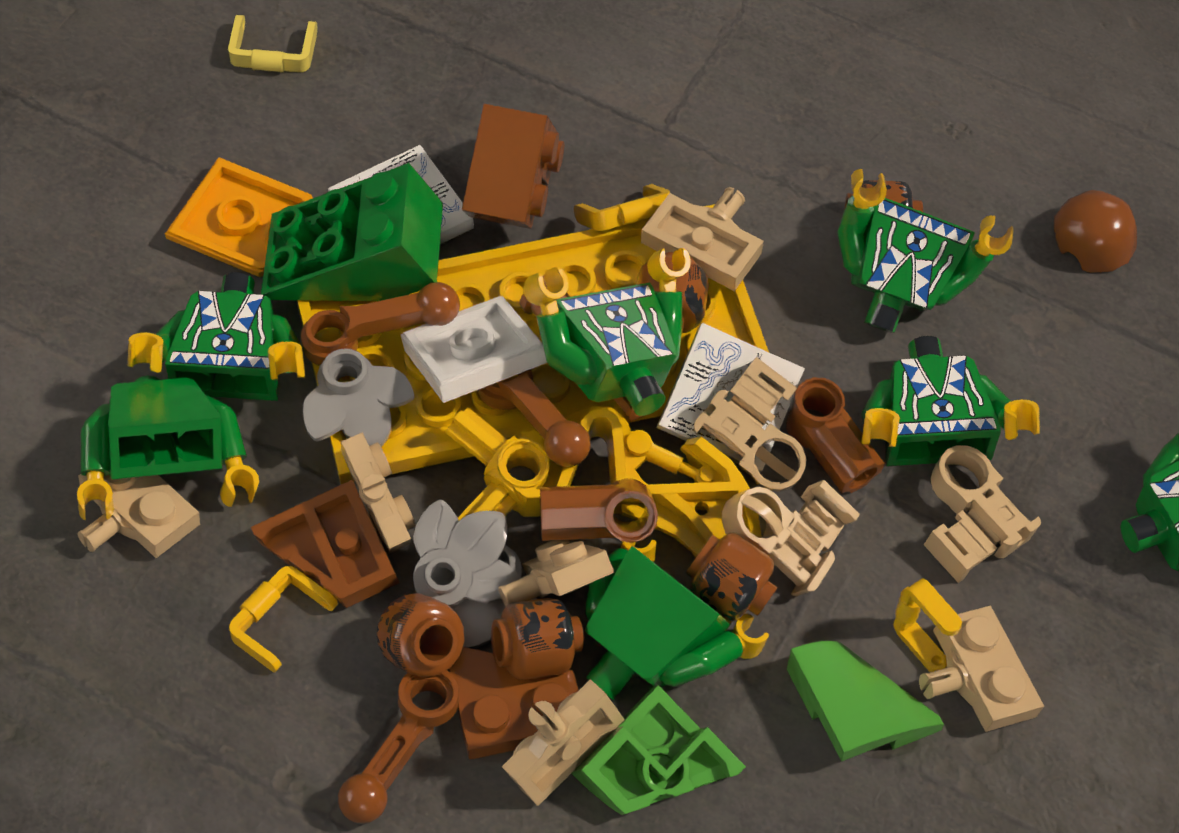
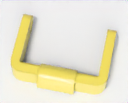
M235 16L228 45L230 62L233 66L274 72H305L310 68L317 37V22L308 21L302 53L289 54L281 51L240 49L245 30V16Z

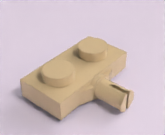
M732 187L725 189L723 195L713 208L693 205L669 193L641 231V243L656 251L664 248L665 253L685 248L689 256L706 272L708 278L733 291L736 290L762 254L764 241L740 229L731 220L745 202L743 194L739 190L734 194V188Z
M363 432L341 441L340 450L357 485L360 498L367 507L387 554L409 545L411 537L407 530L416 527V524L404 497L400 495L392 498L384 478L392 474L380 444L377 442L369 446Z
M109 474L104 476V481L110 485L113 493L114 512L112 517L106 520L104 501L93 500L99 505L103 515L83 530H80L77 535L81 543L88 547L90 552H94L96 548L116 533H121L138 541L157 558L200 525L199 512L159 475L111 480ZM78 475L80 485L87 481V476Z
M552 540L535 549L536 558L522 563L527 576L507 585L499 586L498 590L506 607L512 602L531 600L538 596L543 598L550 593L558 596L564 595L614 573V570L604 549L586 545L583 541L570 543L569 540Z
M991 605L958 614L962 620V626L959 633L954 636L943 634L937 626L934 628L933 632L946 655L947 668L920 675V689H926L923 695L927 699L958 691L973 707L985 732L1038 716L1044 708V704Z
M591 679L578 692L566 697L558 707L557 712L552 704L547 701L535 703L543 716L539 715L532 707L529 710L528 716L530 722L536 726L538 731L534 735L525 738L516 747L513 756L502 766L518 787L537 806L625 720L607 694Z

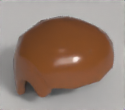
M1097 190L1085 191L1068 199L1054 217V233L1056 234L1055 238L1061 254L1066 252L1072 253L1078 259L1083 271L1090 273L1114 271L1129 263L1136 250L1137 227L1133 212L1123 199L1115 195Z

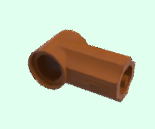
M814 377L807 379L798 386L786 420L788 434L795 438L801 446L811 450L841 493H853L866 486L875 476L881 473L885 463L871 444L865 445L861 443L863 433L844 409L845 396L841 388L826 378ZM810 409L819 411L824 415V417L814 416L808 413L806 410Z
M626 478L606 485L540 487L542 541L617 538L623 542L634 543L642 541L651 535L657 525L658 513L652 493L645 484L635 479ZM634 498L645 504L644 513L636 521L623 522L613 514L617 504L624 499Z

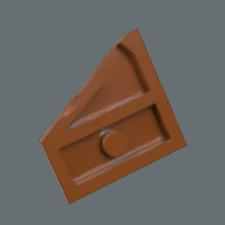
M353 480L251 527L254 536L262 546L327 590L346 608L400 583Z
M466 647L462 648L460 657L448 669L459 686L457 710L469 760L515 750L525 738L534 735L538 731L536 726L530 722L528 716L531 707L539 715L543 716L535 703L547 701L552 704L557 712L558 707L566 697L579 691L574 671L568 670L560 676L518 680L510 675L506 667L500 668L497 665L493 653Z

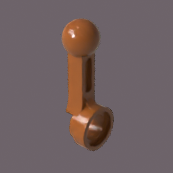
M434 282L424 286L419 293L359 306H339L340 312L335 310L320 311L314 314L302 328L301 341L303 352L309 361L320 366L325 358L336 350L352 349L357 351L358 339L364 336L424 323L438 326L449 324L458 315L460 309L459 297L451 286L441 282ZM329 327L337 328L343 332L339 339L332 342H322L314 337L320 330Z
M532 369L518 374L514 379L499 381L498 383L478 389L481 400L491 408L498 410L517 408L542 436L545 452L555 464L563 467H572L580 464L587 457L591 446L587 430L581 424L564 418L534 383Z
M445 670L440 675L424 678L407 673L402 678L398 689V705L402 713L400 721L362 774H356L348 778L339 790V808L347 819L355 823L364 824L379 818L387 806V790L420 743L433 734L434 727L446 723L454 716L459 703V686L450 672ZM432 691L441 695L445 702L435 710H423L418 708L412 702V699L418 693Z

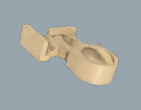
M756 357L730 390L734 394L729 402L725 400L729 393L727 390L717 392L705 411L696 419L694 432L697 435L704 428L743 459L738 464V467L750 475L758 486L768 488L771 491L780 492L791 488L800 480L805 470L806 456L803 447L795 438L781 432L771 423L765 430L762 428L767 420L772 422L776 417L771 413V410L781 397L788 401L796 392L797 387ZM771 441H781L790 445L796 452L799 460L798 471L796 472L762 445ZM755 455L788 481L780 484V482H771L765 479L759 473L757 465L754 464Z
M954 446L947 449L932 471V489L937 497L949 505L957 514L955 519L958 522L949 529L944 524L940 525L931 532L924 543V546L958 583L967 576L973 567L993 553H995L994 556L997 558L1007 557L1029 541L1041 525L1039 516L1033 521H1029L998 487L1004 478L995 470L987 456L970 446ZM948 465H961L968 468L978 479L980 488L964 489L951 474ZM997 543L1000 544V547L998 548V550H997V547L995 546Z
M825 480L809 485L801 496L805 504L799 513L796 510L791 512L777 494L763 487L751 488L733 495L726 502L722 511V524L725 534L736 533L770 556L774 564L796 584L791 593L793 596L812 592L818 588L835 560L832 550L820 555L819 553L821 550H829L844 525L856 521L860 515ZM743 505L755 511L766 521V530L762 538L750 533L745 526L742 517Z

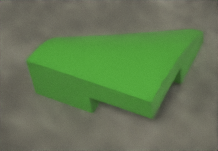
M819 641L792 648L790 651L787 671L812 720L819 717L841 762L888 743L894 750L942 731L944 723L939 715L844 644L837 641Z
M657 685L652 687L623 717L625 720L571 774L603 803L620 815H625L650 806L652 803L693 791L695 788L724 778L736 776L746 766L708 727L700 729L670 696Z

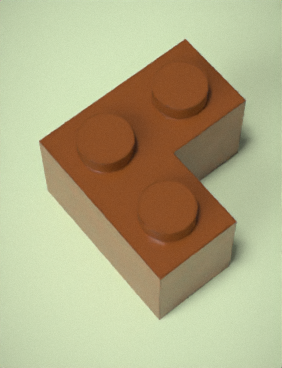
M483 104L462 211L466 215L476 219L532 229L534 216L542 218L547 203L551 171L557 173L560 171L565 146L564 141H559V133L547 115Z

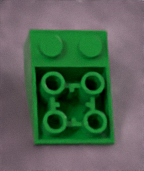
M407 163L272 213L261 295H265L271 298V300L382 301L420 291L424 286L437 282L443 202L411 164Z

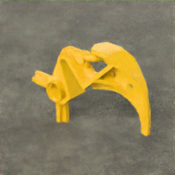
M596 405L564 416L566 420L581 424L587 430L590 438L598 436L604 439L607 444L610 484L628 478L638 480L647 486L652 493L658 513L655 529L674 537L691 551L695 558L712 535L719 540L726 535L722 524L723 508L733 495L748 490L750 487L733 461L702 436L689 438L680 447V450L686 455L688 463L683 462V457L654 444L647 432L643 430L631 431L629 423L622 414L611 407ZM468 407L464 411L461 410L457 413L453 423L446 429L447 435L486 466L483 474L487 487L458 517L459 521L466 515L479 511H497L506 516L511 510H514L523 517L541 516L540 487L571 486L579 466L578 464L572 467H563L552 462L545 452L544 439L535 429L520 436L516 435L506 439ZM645 461H648L674 474L680 472L693 478L695 483L648 485L642 480L636 469ZM524 466L531 469L536 474V477L532 480L520 481L513 478L508 471L513 467ZM634 498L624 499L617 504L613 514H622L637 520L644 513L645 504ZM743 505L742 517L745 526L750 533L762 538L759 515ZM696 510H707V514L699 515Z

